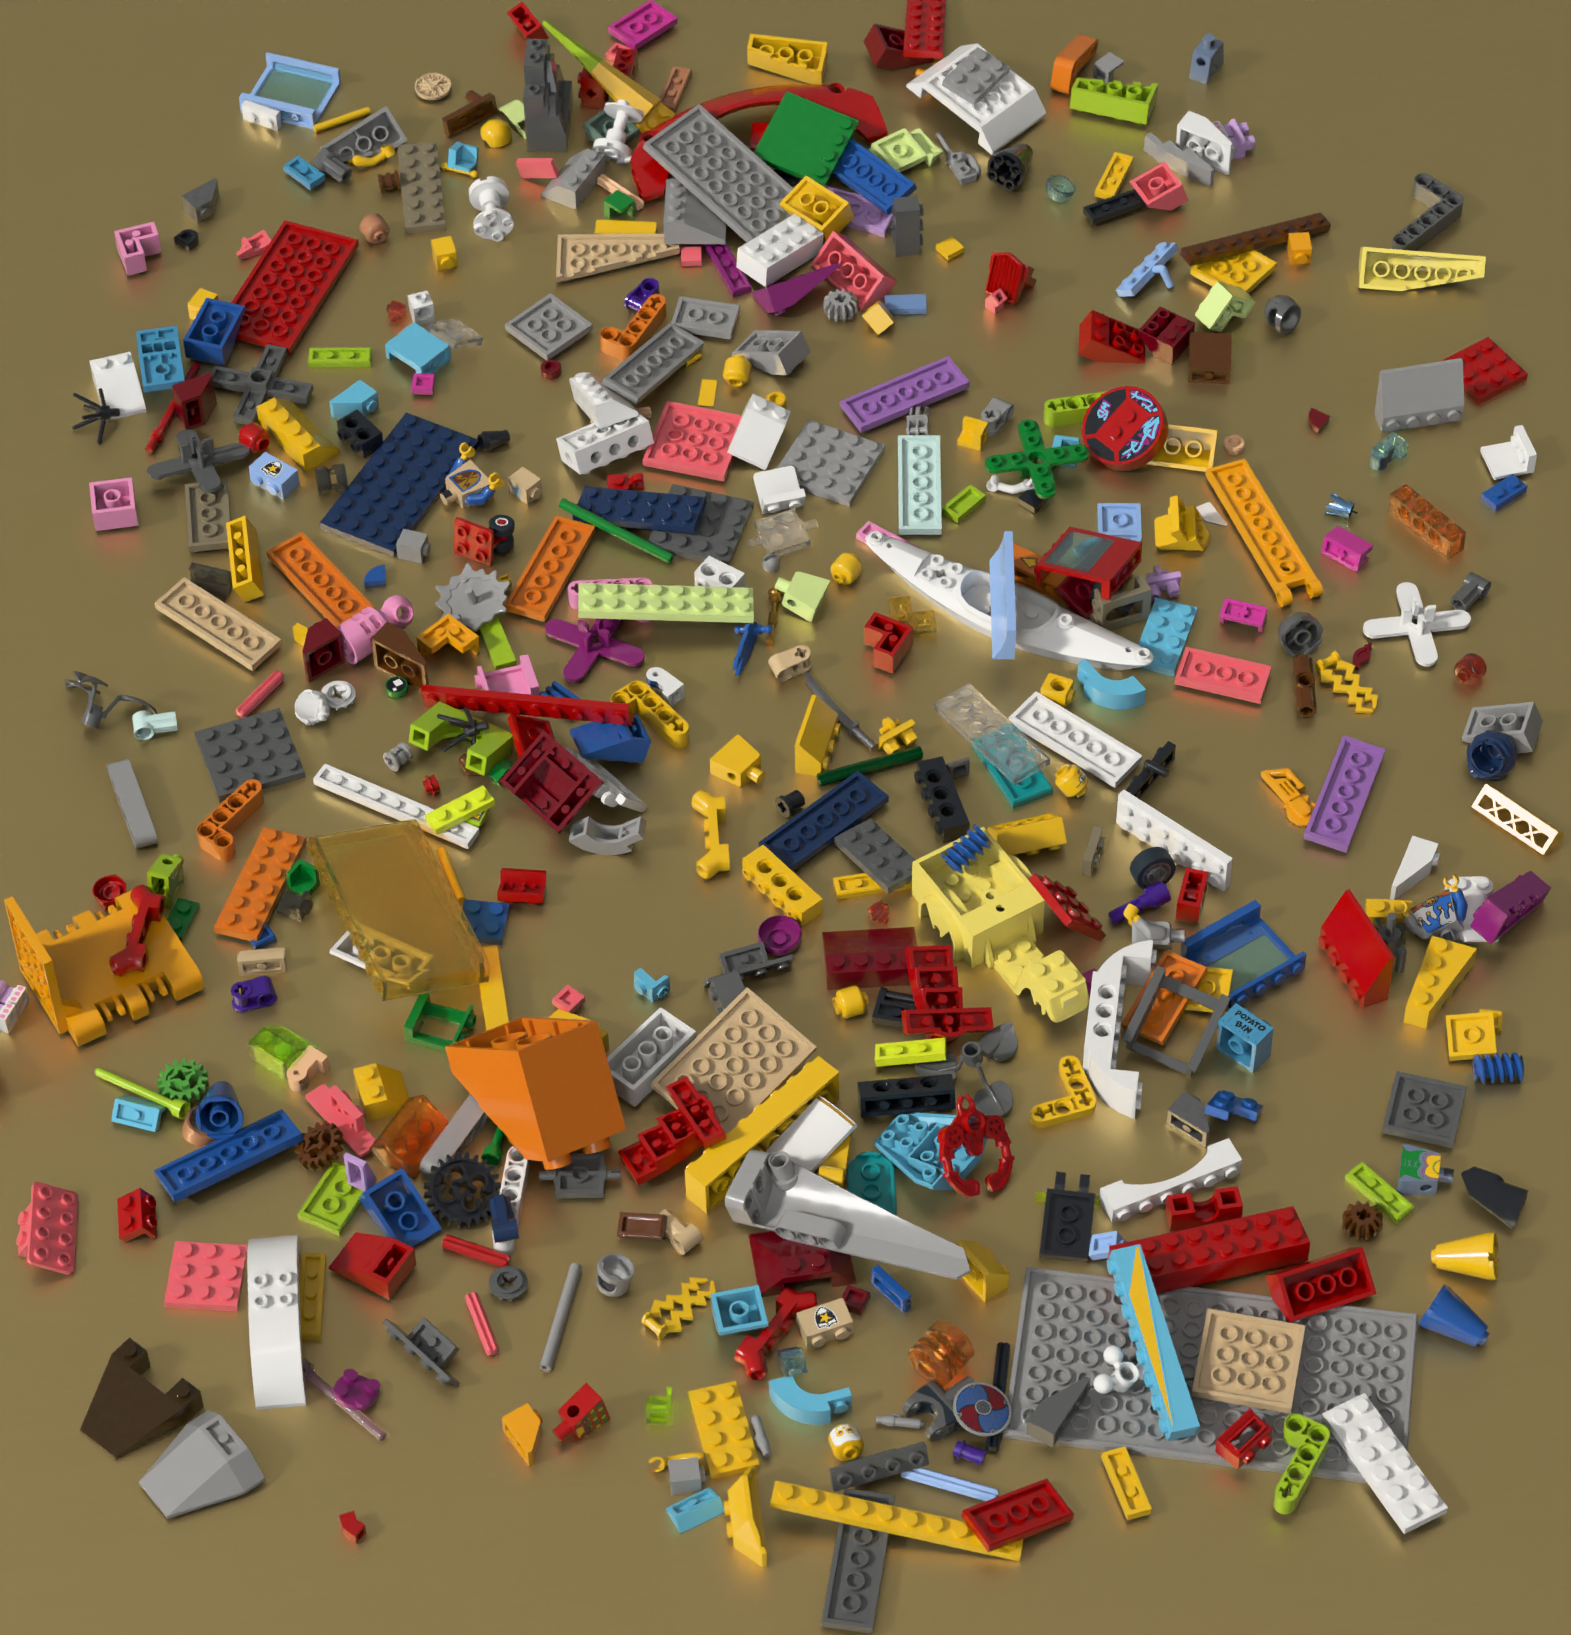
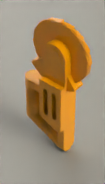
M1290 768L1262 771L1261 777L1285 803L1284 808L1290 822L1297 826L1306 827L1316 804L1308 800V795L1300 794L1306 789L1304 783Z

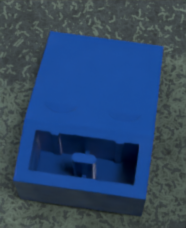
M633 715L634 721L632 725L590 722L570 729V734L581 757L588 760L602 759L607 761L644 763L651 739L639 715Z

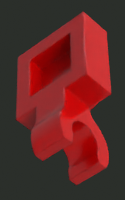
M628 473L607 475L608 488L643 490V473H636L630 478Z

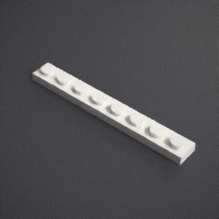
M324 764L313 778L314 785L466 849L470 848L480 834L478 827L462 822L436 835L425 821V814L435 809L328 764Z

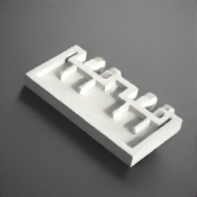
M569 747L566 748L568 752L604 782L594 794L596 797L601 798V802L613 808L620 804L641 813L645 812L648 805L595 759L588 760L582 758L579 751Z

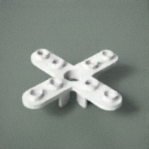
M1403 582L1396 589L1401 616L1370 619L1364 623L1363 633L1367 637L1374 639L1408 635L1417 663L1428 667L1434 665L1438 659L1431 632L1464 629L1470 625L1471 617L1464 610L1436 612V605H1427L1424 610L1417 586L1410 582ZM1412 619H1418L1417 625L1412 623Z

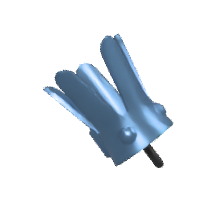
M1334 493L1330 495V498L1337 503L1331 502L1329 506H1326L1325 509L1332 512H1325V514L1339 515L1345 519H1349L1352 513L1358 514V512L1353 511L1355 503L1345 501Z

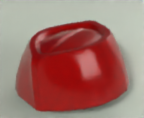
M113 874L98 879L93 885L92 892L94 898L104 909V912H107L108 906L114 905L116 907L115 897L126 893L127 886L123 879Z

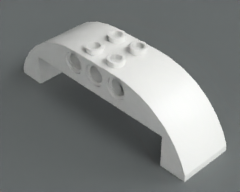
M299 1235L252 1238L248 1241L249 1336L256 1410L306 1406V1388L302 1366L299 1278L301 1243Z

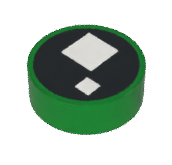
M392 677L385 684L386 693L392 698H401L408 692L407 681L402 677Z

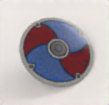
M983 1382L967 1384L957 1392L953 1401L954 1415L959 1424L968 1432L978 1436L997 1435L1008 1426L1011 1420L1012 1411L1009 1400L1001 1390L991 1384Z

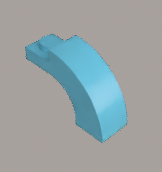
M1086 659L1078 663L1077 678L1084 685L1083 695L1091 702L1105 708L1117 710L1136 708L1145 704L1146 689L1134 676L1123 680H1111L1100 675Z
M793 1375L769 1381V1395L774 1405L784 1415L795 1421L811 1425L831 1423V1414H840L852 1409V1395L849 1387L824 1394H811L802 1390L796 1384Z

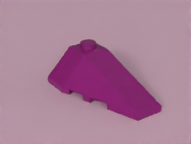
M839 263L831 264L805 273V275L790 278L788 281L753 291L752 294L767 314L774 312L775 315L787 312V307L793 306L838 269L840 265Z

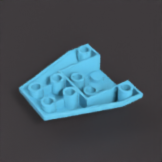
M932 1113L899 1114L873 1142L874 1146L915 1183L932 1190L954 1191L942 1175L944 1169L942 1161H939L940 1144L938 1142V1133L944 1126H949L956 1115ZM985 1138L983 1139V1153L987 1141ZM963 1145L954 1149L955 1158L951 1159L953 1169L958 1170L960 1177L964 1180L980 1162L983 1153L980 1156L971 1157L967 1155Z

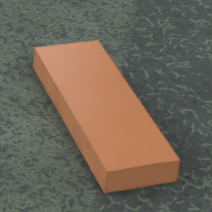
M673 66L660 95V102L674 113H676L691 79L692 69Z

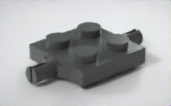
M570 1153L572 1163L554 1169L553 1171L539 1170V1181L554 1180L556 1199L604 1198V1186L607 1179L621 1180V1169H606L604 1153Z

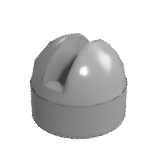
M771 553L765 555L762 561L763 569L770 573L776 572L780 568L779 558Z

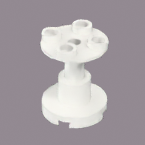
M618 100L617 103L608 102L605 104L604 110L606 114L615 119L613 129H608L606 138L596 139L592 149L604 154L605 161L607 162L613 159L617 160L616 164H627L630 162L632 150L625 145L627 134L624 130L627 123L641 122L644 112L629 106V102L625 100Z
M494 176L487 177V180L481 181V179L474 181L469 188L470 203L474 208L482 211L474 219V232L482 238L492 239L495 242L501 241L504 236L511 232L514 226L511 214L501 209L509 200L507 184L504 180Z

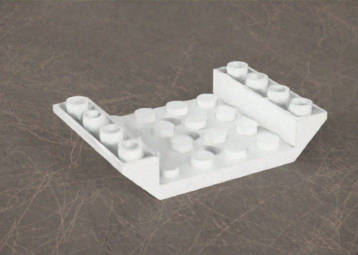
M979 44L963 45L909 82L906 87L920 98L930 93L980 133L978 144L993 155L1045 117L1046 111L1035 88L1011 69L975 105L943 87V80L977 47L990 54Z

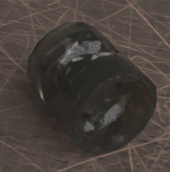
M344 463L332 465L331 469H328L326 466L314 468L319 495L330 494L332 490L336 492L348 490ZM330 475H336V483H331Z

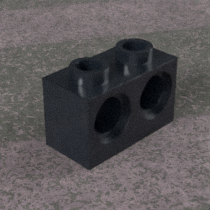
M355 410L337 421V435L342 442L345 441L354 453H358L363 459L375 453L383 442L382 432L359 410Z

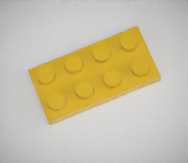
M736 1381L688 1391V1399L705 1455L710 1479L714 1480L741 1474L752 1465H755L756 1470H759V1460Z

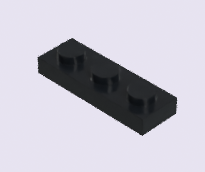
M1133 189L1083 207V214L1092 225L1146 207V204L1136 190Z

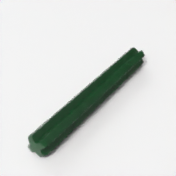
M920 746L821 772L816 776L819 786L845 780L857 771L867 774L918 760L923 757V751Z

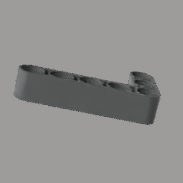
M1426 173L1416 175L1413 197L1430 207V209L1393 237L1392 249L1410 251L1421 249L1461 217L1463 196Z

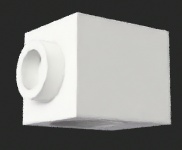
M428 291L408 295L409 313L413 322L419 326L435 322L434 306Z

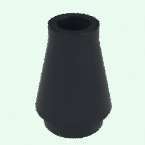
M507 430L482 431L477 436L478 446L482 451L486 450L489 452L509 442L510 434Z

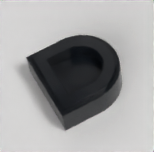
M192 229L183 230L174 237V242L190 251L199 243L198 233Z
M1030 489L1018 497V504L1035 513L1042 507L1043 499L1035 494L1034 489Z

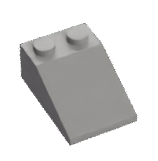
M755 330L732 352V355H743L750 361L752 366L771 375L787 376L792 373V370L799 363L803 362L804 358L810 353L802 331Z
M1535 702L1473 707L1462 740L1463 742L1472 743L1478 734L1487 730L1499 731L1510 738L1515 745L1517 753L1533 752L1543 720Z

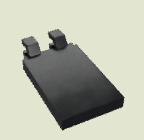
M1056 1171L1055 1188H1047L1039 1258L1088 1263L1095 1194L1089 1193L1090 1175L1080 1174L1078 1192L1065 1190L1066 1172Z

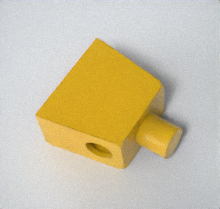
M738 734L710 758V774L738 787H742L750 779L760 784L765 778V772L760 770L761 755Z

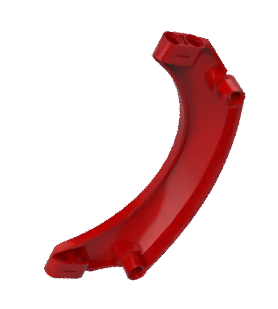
M837 82L830 85L789 84L760 87L730 93L700 104L718 120L743 109L759 106H779L787 91L859 120V125L855 132L868 143H874L888 136L887 127L874 97L853 88H847L845 91L843 85ZM694 107L676 114L641 134L640 141L630 159L636 189L639 197L644 202L663 197L666 179L669 175V172L643 149L644 143Z

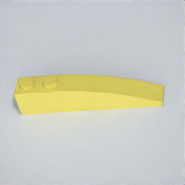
M1360 247L1359 288L1405 291L1483 278L1486 257Z

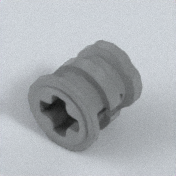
M402 742L397 747H393L390 752L383 754L384 762L392 771H398L400 766H403L407 760L413 758L410 747Z

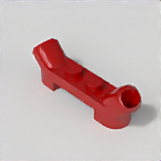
M144 884L134 887L130 893V899L138 908V912L133 915L132 931L127 934L126 948L109 958L111 970L119 977L130 971H145L149 959L147 947L144 944L151 921L161 922L164 912L165 896L152 893L147 885Z
M789 1287L785 1288L776 1299V1315L769 1322L768 1327H765L757 1339L747 1335L741 1342L734 1355V1360L745 1367L747 1378L757 1381L767 1375L768 1368L765 1356L770 1350L773 1351L777 1347L779 1338L783 1333L789 1332L796 1318V1313L818 1306L816 1294L813 1291L798 1293Z

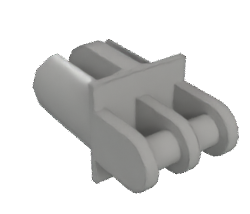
M921 406L916 407L914 415L913 407H911L909 415L906 416L907 435H919L920 433L928 435L930 433V408L925 406L924 414L922 415Z

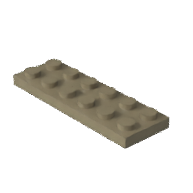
M437 142L397 145L405 233L446 230Z

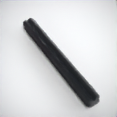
M999 1342L996 1350L993 1386L1005 1394L1010 1344ZM1001 1433L987 1436V1451L997 1452L999 1450Z

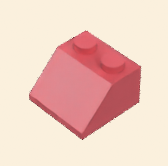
M1165 161L1130 181L1148 208L1171 211L1189 201L1182 183Z

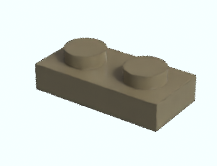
M1093 826L1083 858L1082 874L1091 876L1093 868H1098L1100 860L1098 852L1099 850L1103 851L1105 845V837H1102V827Z

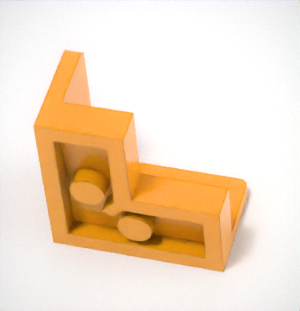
M449 613L416 637L417 648L422 656L427 652L435 653L446 643H450L461 653H465L467 650L472 651L476 655L480 653L479 636Z

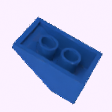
M206 298L183 339L186 358L225 366L232 353L245 306Z
M403 1168L364 1191L359 1197L372 1220L386 1237L395 1238L411 1247H414L442 1229Z

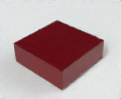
M847 1285L841 1298H843L849 1312L861 1316L871 1294L868 1291Z

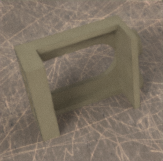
M1144 576L1135 577L1134 589L1113 595L1110 600L1102 599L1098 588L1095 589L1094 599H1092V622L1111 631L1147 620L1150 614L1152 590ZM1134 603L1135 614L1111 621L1106 620V615L1112 609Z

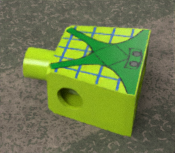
M173 854L172 856L160 855L147 872L148 888L152 893L165 896V909L171 910L184 883V858L179 854Z

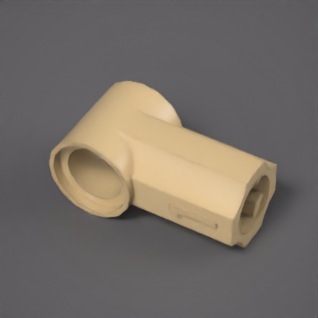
M664 1209L659 1213L668 1216L665 1235L671 1240L673 1247L680 1254L684 1255L703 1240L701 1232L692 1223L687 1225L671 1209Z

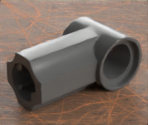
M322 147L312 161V164L325 174H330L342 184L348 181L352 176L353 170L338 160V157Z
M1470 572L1466 576L1462 587L1451 597L1450 603L1455 610L1467 611L1478 598L1483 599L1487 595L1491 582Z

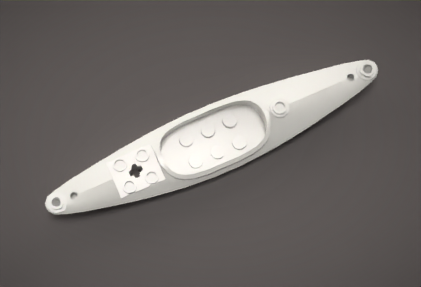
M873 531L866 536V544L915 591L959 622L992 638L990 573L974 570L946 559L941 555L933 554L883 535L879 531ZM1015 583V648L1078 664L1086 659L1092 667L1119 671L1149 665L1153 661V653L1147 648H1143L1058 606L1057 603L1049 598Z

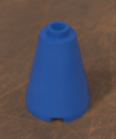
M225 1081L214 1083L197 1107L195 1118L197 1127L212 1139L222 1140L230 1138L242 1126L244 1115L233 1086Z
M1445 1284L1418 1323L1425 1329L1473 1347L1477 1343L1482 1346L1490 1334L1486 1331L1488 1328L1486 1323Z

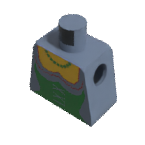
M1403 1144L1397 1191L1401 1195H1434L1437 1191L1438 1181L1452 1183L1454 1169L1440 1167L1441 1155L1437 1152Z

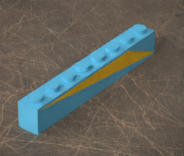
M1141 1245L1112 1250L1107 1260V1269L1109 1274H1113L1115 1294L1121 1298L1123 1304L1121 1305L1123 1318L1128 1320L1130 1326L1128 1330L1130 1340L1135 1342L1137 1347V1361L1144 1368V1383L1147 1388L1150 1387L1152 1393L1151 1404L1154 1411L1157 1410L1160 1418L1158 1420L1160 1432L1162 1434L1165 1433L1167 1441L1196 1435L1200 1424Z

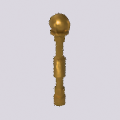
M775 586L768 590L769 600L772 602L768 625L773 628V631L766 636L767 645L774 644V627H776L778 615L776 612L777 603L784 596L783 592L774 589Z

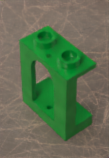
M421 991L404 1025L405 1041L446 1052L445 1046L468 1038L469 1030L474 1028L477 1016L474 1015L473 1005L470 1004L466 1012L431 1003L430 993ZM426 1017L459 1025L454 1039L446 1040L420 1033Z

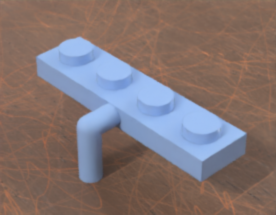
M1159 243L1155 247L1156 249L1147 255L1139 266L1133 269L1132 274L1122 281V284L1116 289L1118 296H1135L1156 273L1161 274L1167 288L1173 287L1174 282L1165 263L1179 250L1177 244Z

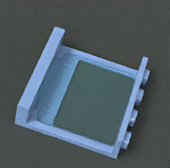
M267 52L265 54L267 67L250 94L241 93L239 97L241 112L242 103L247 100L280 111L281 122L314 129L313 125L318 123L341 85L340 70Z

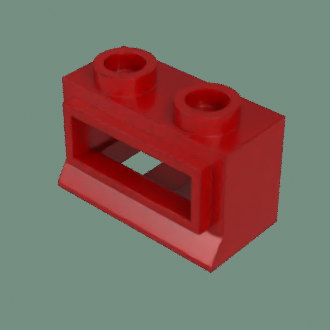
M1249 1408L1217 1438L1215 1452L1239 1470L1244 1464H1250L1261 1448L1264 1450L1270 1445L1273 1428ZM1248 1427L1257 1432L1240 1449L1232 1444L1233 1441L1239 1439L1241 1433Z

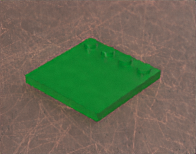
M786 91L754 154L771 167L800 179L807 176L826 188L859 125V120Z

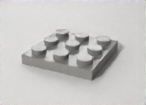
M550 293L507 322L505 330L542 358L550 360L592 331L593 324Z

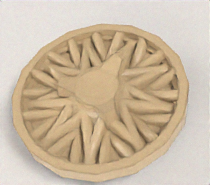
M440 73L422 75L415 82V92L423 99L438 100L447 96L451 91V81L447 76Z

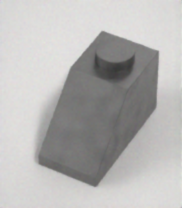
M214 178L182 195L184 211L197 223L215 214L219 198L217 179Z
M1184 1091L1168 1109L1166 1124L1206 1147L1209 1141L1210 1130L1204 1103L1196 1096H1191Z

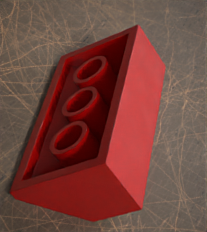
M1363 1247L1348 1248L1265 1275L1272 1300L1289 1322L1377 1294Z

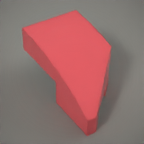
M264 230L249 239L243 237L241 241L242 247L240 251H237L236 255L241 260L262 254L271 242V239Z

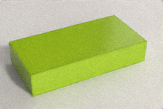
M969 485L942 507V514L958 524L986 501V494Z

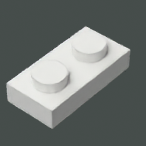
M247 100L242 103L244 120L276 131L281 128L280 111Z

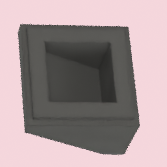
M969 757L946 764L952 779L969 774Z

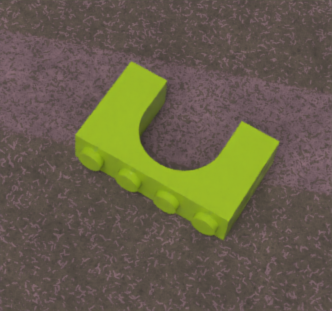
M439 701L411 723L409 743L428 751L440 740L456 737L464 733V728L449 725V721L439 719L437 715L441 714L469 722L465 712ZM472 716L473 720H477V722H482V721H483V720H481V719H478V718ZM489 723V729L480 731V735L476 736V743L467 750L465 768L485 776L496 763L507 758L512 753L514 743L512 733Z

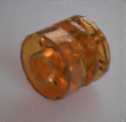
M936 1320L924 1333V1337H921L908 1351V1359L916 1372L929 1382L936 1380L942 1387L947 1386L952 1378L958 1374V1369H962L974 1356V1348L968 1337L958 1327L944 1320Z

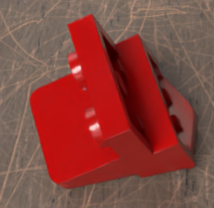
M1010 252L991 253L990 270L985 293L991 295L1000 288L1008 298L1004 302L1016 305L1023 288L1026 289L1027 285L1034 288L1037 281L1031 277L1034 269L1023 264Z

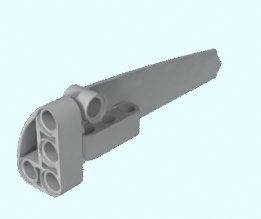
M751 1149L725 1196V1206L733 1222L776 1232L781 1238L956 1280L971 1272L964 1248L924 1230L792 1162L785 1151L769 1153Z

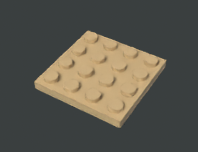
M1207 1308L1192 1397L1291 1414L1306 1325Z

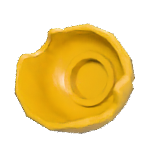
M501 119L487 121L480 130L483 142L486 141L491 148L505 146L512 140L509 124Z

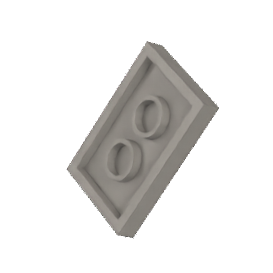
M977 47L943 80L942 86L975 105L1009 72L1010 67Z
M680 296L671 323L690 334L731 340L740 313V305Z

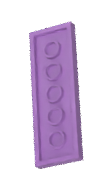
M947 356L841 400L840 407L857 429L863 433L908 414L911 407L915 411L916 407H925L970 388V381L951 358Z
M1343 735L1303 839L1347 853L1383 760L1385 748Z

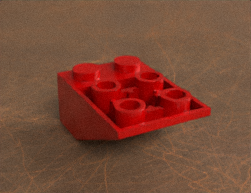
M1091 310L1079 325L1078 354L1095 362L1143 364L1145 362V343L1138 335L1139 329L1094 310Z
M355 1232L328 1268L390 1300L417 1264L413 1247L395 1238Z

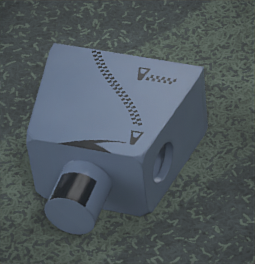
M1205 34L1202 41L1195 48L1192 56L1189 78L1204 84H1208L1224 63L1223 42L1215 39L1213 34Z

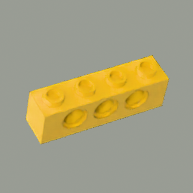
M762 845L742 858V873L744 877L755 883L762 894L768 895L776 907H781L788 917L796 920L801 927L823 913V899L767 847Z

